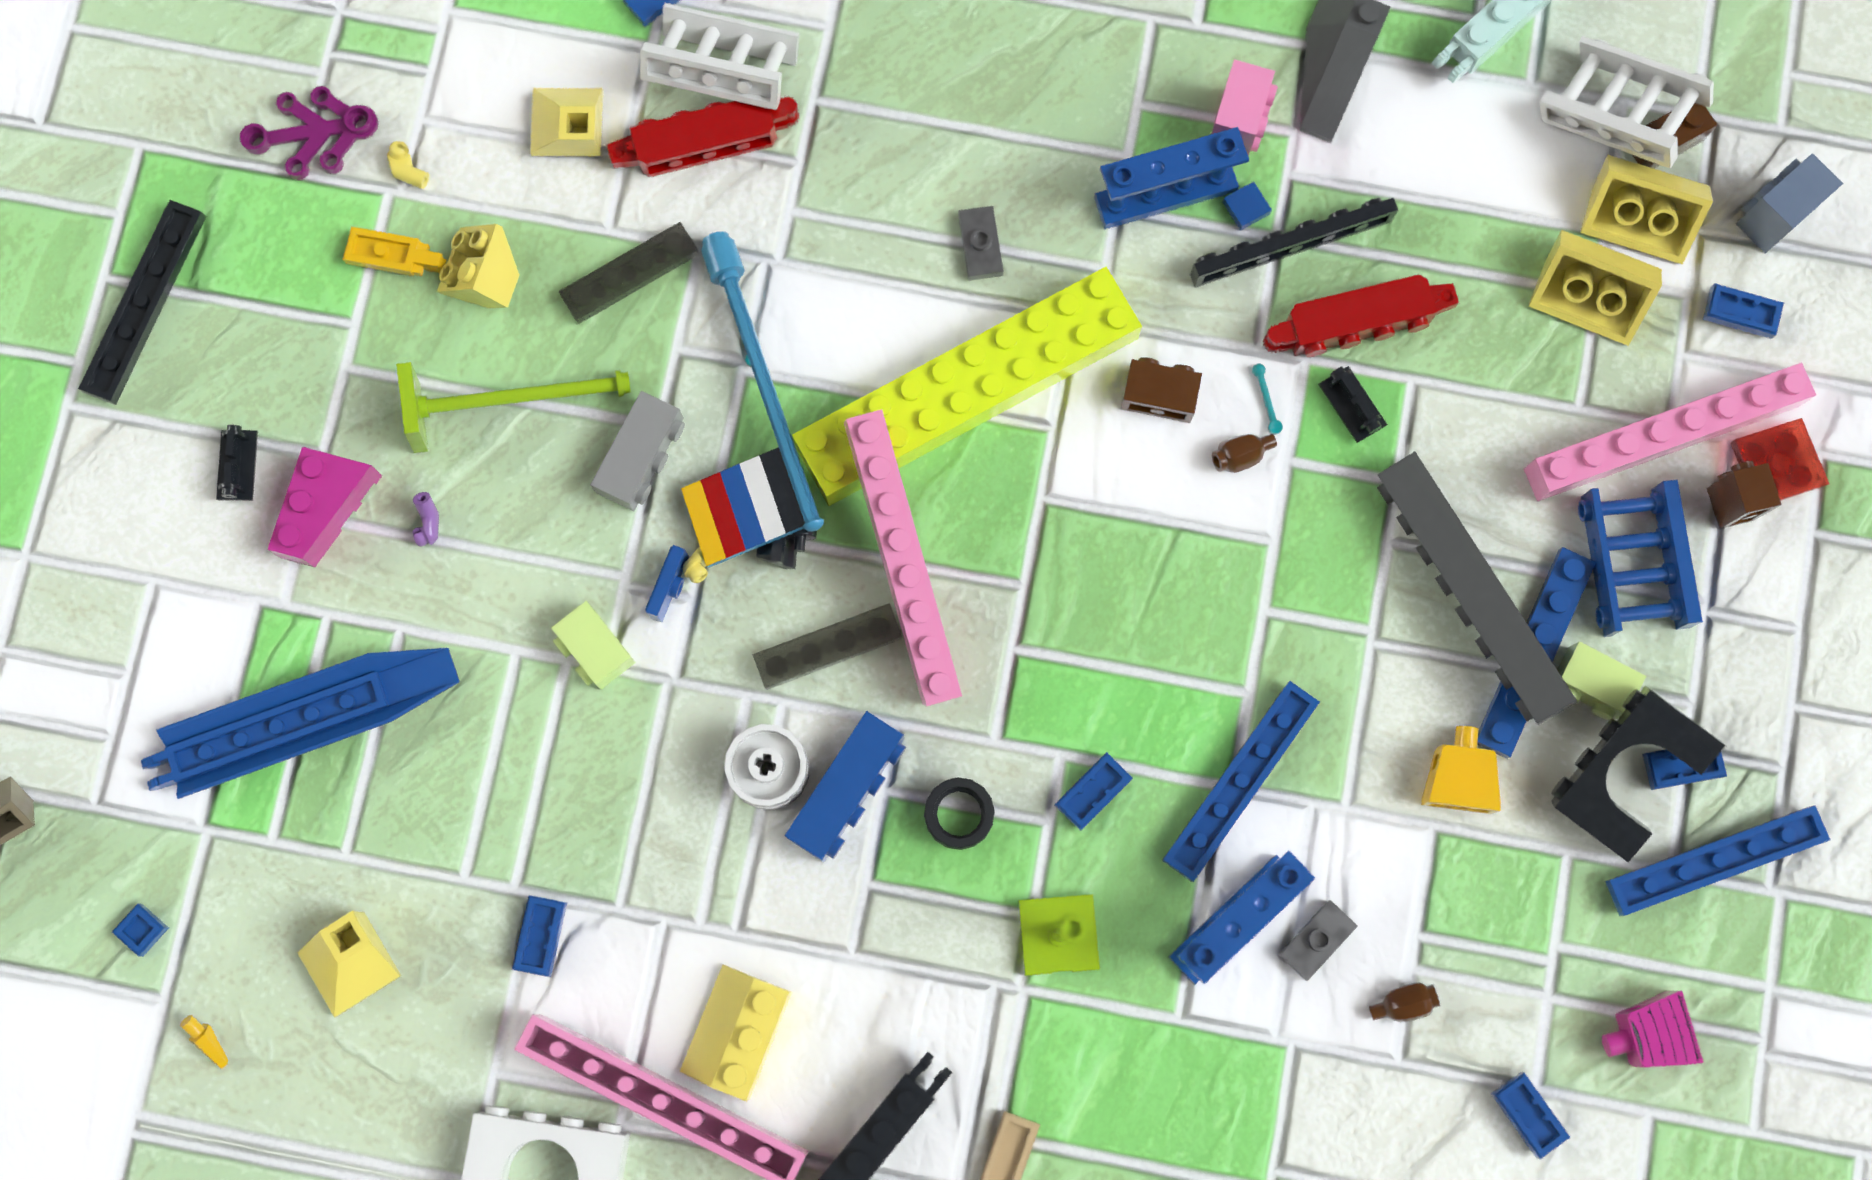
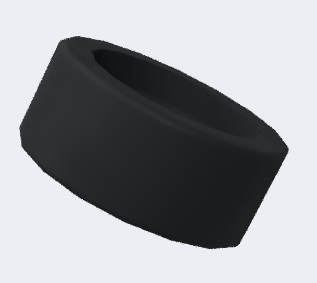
M957 777L943 781L932 790L926 800L924 818L927 830L935 841L947 848L963 850L976 846L986 838L993 826L995 810L992 798L983 786L972 779ZM955 792H964L973 796L981 809V819L976 829L962 836L952 835L945 831L939 824L937 816L938 806L942 799Z

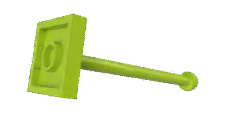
M412 363L396 364L404 434L414 453L428 452L424 418H429L430 413L618 391L619 397H624V394L631 393L628 372L615 370L616 377L428 399L427 395L422 396L421 385Z
M1093 894L1018 901L1025 976L1053 974V972L1100 970Z

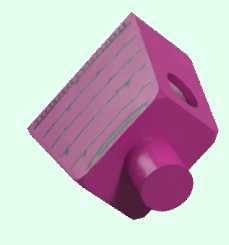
M1666 991L1616 1014V1021L1619 1031L1602 1035V1044L1608 1057L1626 1053L1629 1064L1632 1067L1645 1068L1704 1063L1683 991Z

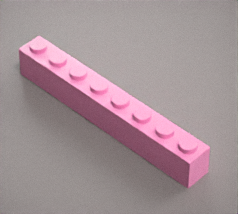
M1801 362L1538 457L1525 467L1524 471L1538 502L1798 408L1815 397L1816 392Z
M881 409L848 418L844 421L845 430L922 704L930 706L962 697L883 411Z
M533 1014L514 1049L767 1180H795L809 1152L542 1014Z

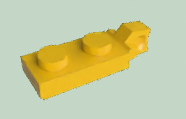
M353 226L351 227L342 259L346 264L409 276H423L424 270L440 273L447 262L442 253L429 251V244L422 243L418 238Z

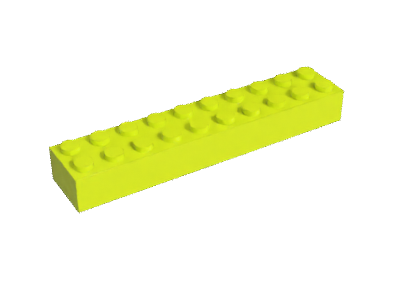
M1106 266L792 434L795 447L826 503L830 506L862 489L844 426L846 419L882 409L898 468H901L1138 340L1142 325Z

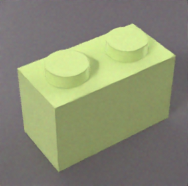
M587 601L551 627L558 636L553 640L554 644L566 658L571 654L580 664L575 670L588 686L594 682L602 690L636 663Z
M1580 641L1568 647L1557 669L1577 702L1581 701L1593 707L1591 711L1606 720L1618 719L1626 710L1622 707L1623 703L1635 689L1640 690L1646 678L1642 673Z

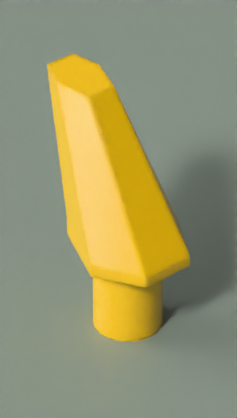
M192 1015L184 1018L180 1023V1027L191 1036L189 1041L219 1068L223 1069L227 1066L228 1058L212 1027L209 1024H201Z

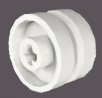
M760 724L745 729L733 739L726 753L724 770L729 786L745 803L757 809L776 810L789 806L801 796L809 780L810 765L802 744L790 731L778 725ZM767 762H772L776 767L774 772L768 770V775H764L762 773V766Z

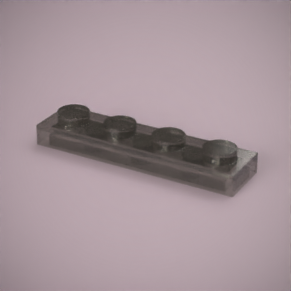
M678 222L558 292L579 325L700 254L682 223Z
M888 603L752 655L763 685L768 690L902 640L903 637L891 605Z

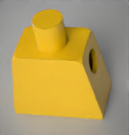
M1456 726L1454 745L1443 744L1435 749L1421 805L1485 814L1501 811L1496 753L1493 750L1477 748L1478 728Z

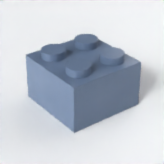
M1813 153L1802 163L1796 158L1741 208L1745 215L1736 225L1766 254L1844 183Z

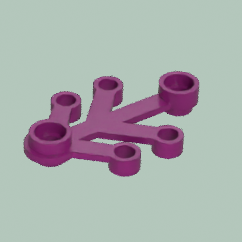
M318 86L310 94L314 105L320 110L329 109L340 117V119L327 121L301 104L293 93L283 92L276 99L278 109L283 115L295 116L306 125L267 131L262 125L251 123L241 130L240 142L249 153L261 155L266 153L270 146L307 140L298 153L289 158L285 163V170L289 176L299 181L308 176V164L331 135L342 134L332 149L323 152L319 160L320 165L327 173L337 174L344 166L342 158L356 140L368 139L377 131L379 122L375 112L364 105L349 107L334 97L327 87ZM322 94H327V95H328V97H327V99H326L325 101H323V102H318V101H317V100H318V97H319L320 95H322ZM293 100L291 107L283 108L286 101ZM359 121H367L364 126L360 128L356 127ZM263 138L259 145L253 146L256 139ZM329 159H337L336 164H334L333 166H327V161ZM302 164V169L299 172H292L295 165Z

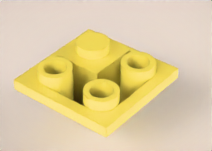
M533 88L531 156H601L603 89Z
M498 224L461 227L452 239V251L448 262L440 271V284L437 292L486 308H508L519 278V272L503 227Z
M349 912L320 930L297 952L334 1017L341 1015L401 977L365 912Z

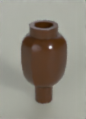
M1245 434L1227 439L1219 444L1218 450L1212 452L1213 464L1218 472L1225 470L1230 473H1237L1249 469L1260 463L1265 451L1277 447V440L1273 434L1261 438L1253 434Z
M1415 982L1390 991L1382 1003L1368 1007L1373 1021L1388 1017L1395 1022H1408L1429 1016L1433 1008L1440 1007V1002L1433 984L1426 986L1423 983Z

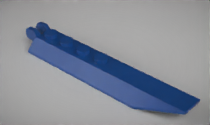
M449 648L364 654L156 729L157 734L165 745V750L143 758L141 760L142 768L154 769L169 763L171 772L147 781L149 791L160 790L177 783V799L187 797L388 724L458 684L460 680Z

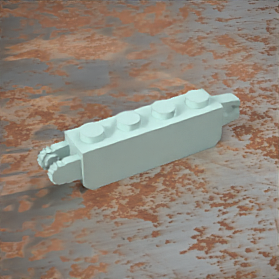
M1492 0L1453 35L1449 45L1436 56L1432 64L1436 68H1440L1453 57L1459 65L1451 70L1447 79L1454 84L1467 71L1471 74L1552 0Z

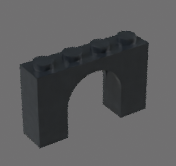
M1646 685L1641 691L1635 689L1627 697L1622 705L1626 710L1617 721L1612 718L1605 724L1598 735L1602 738L1593 750L1588 747L1583 751L1575 762V766L1578 769L1569 779L1564 776L1551 792L1555 796L1551 800L1554 808L1628 863L1650 838L1652 832L1645 824L1610 798L1606 786V777L1609 766L1614 758L1631 746L1651 744L1668 750L1702 775L1726 746L1718 738Z

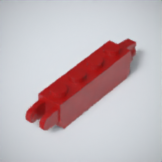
M789 96L780 97L777 110L739 101L728 103L713 102L704 109L692 112L682 110L675 112L671 117L660 120L646 119L639 122L636 126L629 127L631 135L607 144L609 157L614 169L640 166L642 173L649 177H655L769 148L777 140L776 131L787 129L789 126L792 127L798 123V119H800L799 112L797 111L798 104L796 99L794 100L793 97L790 98Z
M1420 274L1295 304L1287 320L1278 323V325L1274 324V326H1271L1267 330L1262 342L1265 349L1271 353L1292 349L1294 356L1305 354L1307 358L1315 357L1325 353L1327 348L1340 346V349H1348L1359 345L1361 340L1374 337L1375 341H1381L1394 336L1397 331L1408 329L1409 333L1424 330L1429 327V324L1436 315L1455 308L1459 300L1453 283L1430 285L1427 278Z

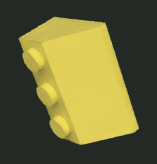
M1607 154L1591 192L1581 233L1683 265L1713 203L1710 186Z
M1561 230L1544 263L1529 302V307L1629 346L1662 286V269Z
M723 964L680 1072L723 1093L743 1101L750 1100L792 991Z

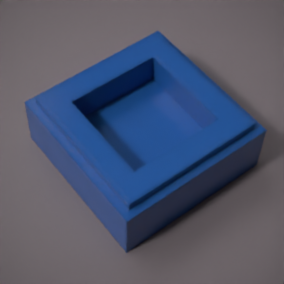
M1254 181L1224 197L1222 201L1240 231L1270 215L1272 211Z
M138 903L112 933L138 957H144L169 927L145 905Z

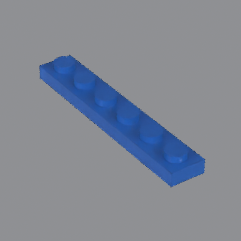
M1564 547L1558 550L1526 622L1552 662L1596 562ZM1500 681L1478 731L1477 745L1487 750H1493L1496 754L1506 759L1512 756L1526 724L1525 718L1515 704L1521 698L1514 687L1506 690Z
M1287 682L1162 859L1164 863L1189 881H1195L1320 701L1293 682Z
M1816 805L1605 882L1619 916H1626L1830 841V838Z

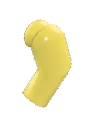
M401 141L391 143L387 159L392 175L398 180L424 189L429 181V173L413 167L409 149L405 143Z
M700 547L688 558L682 567L684 576L690 578V581L693 583L702 582L708 575Z

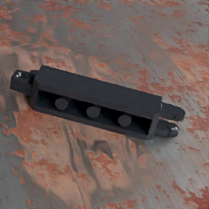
M927 1051L909 1074H904L818 1180H869L935 1100L934 1095L949 1078L952 1071L947 1067L940 1070L935 1076L933 1083L926 1090L916 1079L923 1071H926L934 1058Z

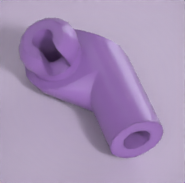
M420 492L414 496L413 503L421 517L423 526L414 528L412 533L416 544L422 547L428 543L432 545L438 539L439 512L430 494Z

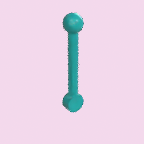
M1257 363L1252 367V373L1258 378L1270 420L1268 431L1270 434L1278 435L1283 429V424L1276 419L1264 377L1266 368L1263 364Z

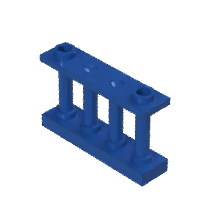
M1235 127L1100 166L1107 190L1095 193L1094 199L1104 230L1237 191L1239 185L1233 166L1249 162L1239 128Z
M1678 480L1661 482L1651 489L1652 493L1649 497L1601 502L1599 488H1592L1581 496V500L1578 503V514L1580 520L1585 522L1591 560L1596 562L1593 568L1599 604L1596 608V621L1599 628H1603L1604 637H1611L1623 631L1621 622L1670 617L1671 620H1674L1676 630L1691 628L1703 622ZM1651 511L1652 514L1656 515L1658 526L1656 532L1611 537L1606 535L1603 516ZM1654 546L1662 549L1664 560L1662 567L1613 572L1609 551ZM1664 582L1665 585H1668L1670 595L1668 603L1619 608L1616 586Z
M1290 850L1286 851L1281 857L1274 855L1177 947L1168 958L1193 985L1199 981L1205 985L1316 878Z

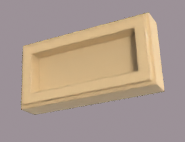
M1004 1111L980 1180H1021L1040 1124Z

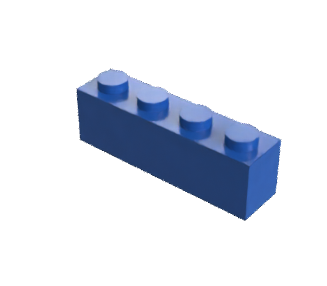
M866 711L784 836L822 862H825L828 856L834 859L845 843L841 835L847 826L850 825L854 828L863 816L866 809L861 806L868 794L875 796L885 782L886 778L881 774L888 763L895 766L904 753L906 746L901 744L904 740V734Z

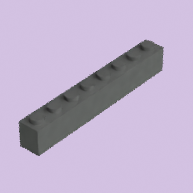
M1414 451L1377 474L1383 483L1377 489L1388 505L1395 502L1402 514L1396 518L1408 536L1414 532L1421 542L1419 546L1415 547L1427 566L1434 563L1441 575L1435 578L1446 596L1453 593L1460 603V606L1455 608V611L1466 628L1473 624L1480 634V637L1475 639L1478 647L1486 659L1493 655L1501 668L1496 670L1495 673L1506 690L1514 687L1521 700L1515 704L1525 720L1528 722L1534 718L1535 722L1540 725L1578 703L1417 453Z

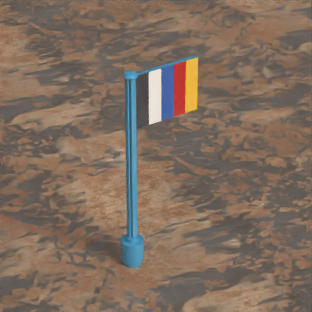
M723 231L707 235L702 240L703 247L701 253L711 282L725 289L779 447L681 488L706 567L708 568L799 530H819L824 524V519L819 517L738 283L745 273V269L734 239L730 238L729 234Z

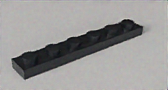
M1394 197L1383 201L1381 198H1374L1362 204L1359 209L1350 212L1348 209H1341L1329 215L1326 220L1317 223L1315 220H1308L1297 225L1293 231L1284 234L1282 231H1275L1262 238L1263 241L1251 245L1249 242H1242L1229 249L1230 252L1218 256L1216 253H1208L1196 260L1197 263H1194L1190 277L1196 288L1391 223L1398 212V207Z
M169 200L78 388L83 393L114 405L117 404L206 219L202 211Z

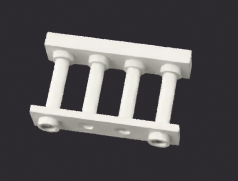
M665 3L663 6L662 33L665 39L662 45L644 42L640 57V79L777 110L780 103L782 73L777 72L781 63L796 66L799 33ZM680 40L699 44L695 53L678 50L676 47ZM713 48L733 52L729 61L709 57ZM747 55L767 59L763 68L743 63Z
M1582 36L1579 40L1580 61L1583 64L1563 94H1556L1546 90L1540 100L1542 121L1671 169L1678 158L1677 137L1673 135L1694 103L1711 107L1713 103L1714 81L1709 80L1704 75L1698 73L1691 74L1613 47L1603 40H1593ZM1597 68L1615 74L1596 105L1589 106L1576 101ZM1629 79L1647 85V88L1628 117L1622 118L1608 112ZM1661 91L1681 97L1661 129H1653L1640 124Z

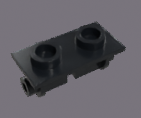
M1349 366L1346 368L1339 367L1330 374L1331 377L1318 384L1356 443L1388 425Z
M227 425V430H221L216 500L253 501L258 439L257 430H242V426Z

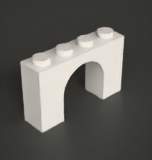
M486 1105L485 1111L473 1113L462 1180H508L510 1166L515 1155L524 1145L534 1140L552 1141L565 1148L575 1161L578 1180H623L630 1133L621 1132L622 1125L599 1122L598 1128L583 1126L584 1119L561 1116L559 1123L546 1121L545 1113L524 1111L523 1117L508 1115L509 1108Z

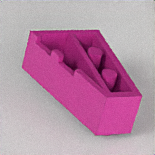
M302 447L267 550L281 559L315 568L342 532L341 527L352 512H356L359 509L363 497L373 484L378 483L383 475L372 465Z

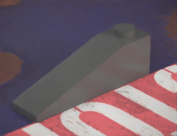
M1318 0L1306 28L1300 131L1332 143L1391 6L1376 0Z

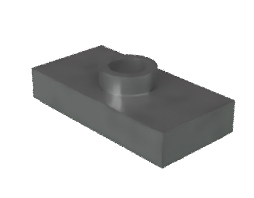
M993 206L958 210L968 280L1003 276L1004 271Z
M1328 900L1278 955L1305 981H1308L1358 925L1336 904Z

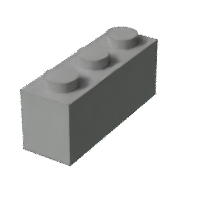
M640 391L590 484L594 491L632 511H635L638 503L644 504L651 491L652 486L649 483L654 473H660L667 462L668 454L666 451L671 441L676 442L683 432L685 423L682 422L684 418L680 409L646 392Z

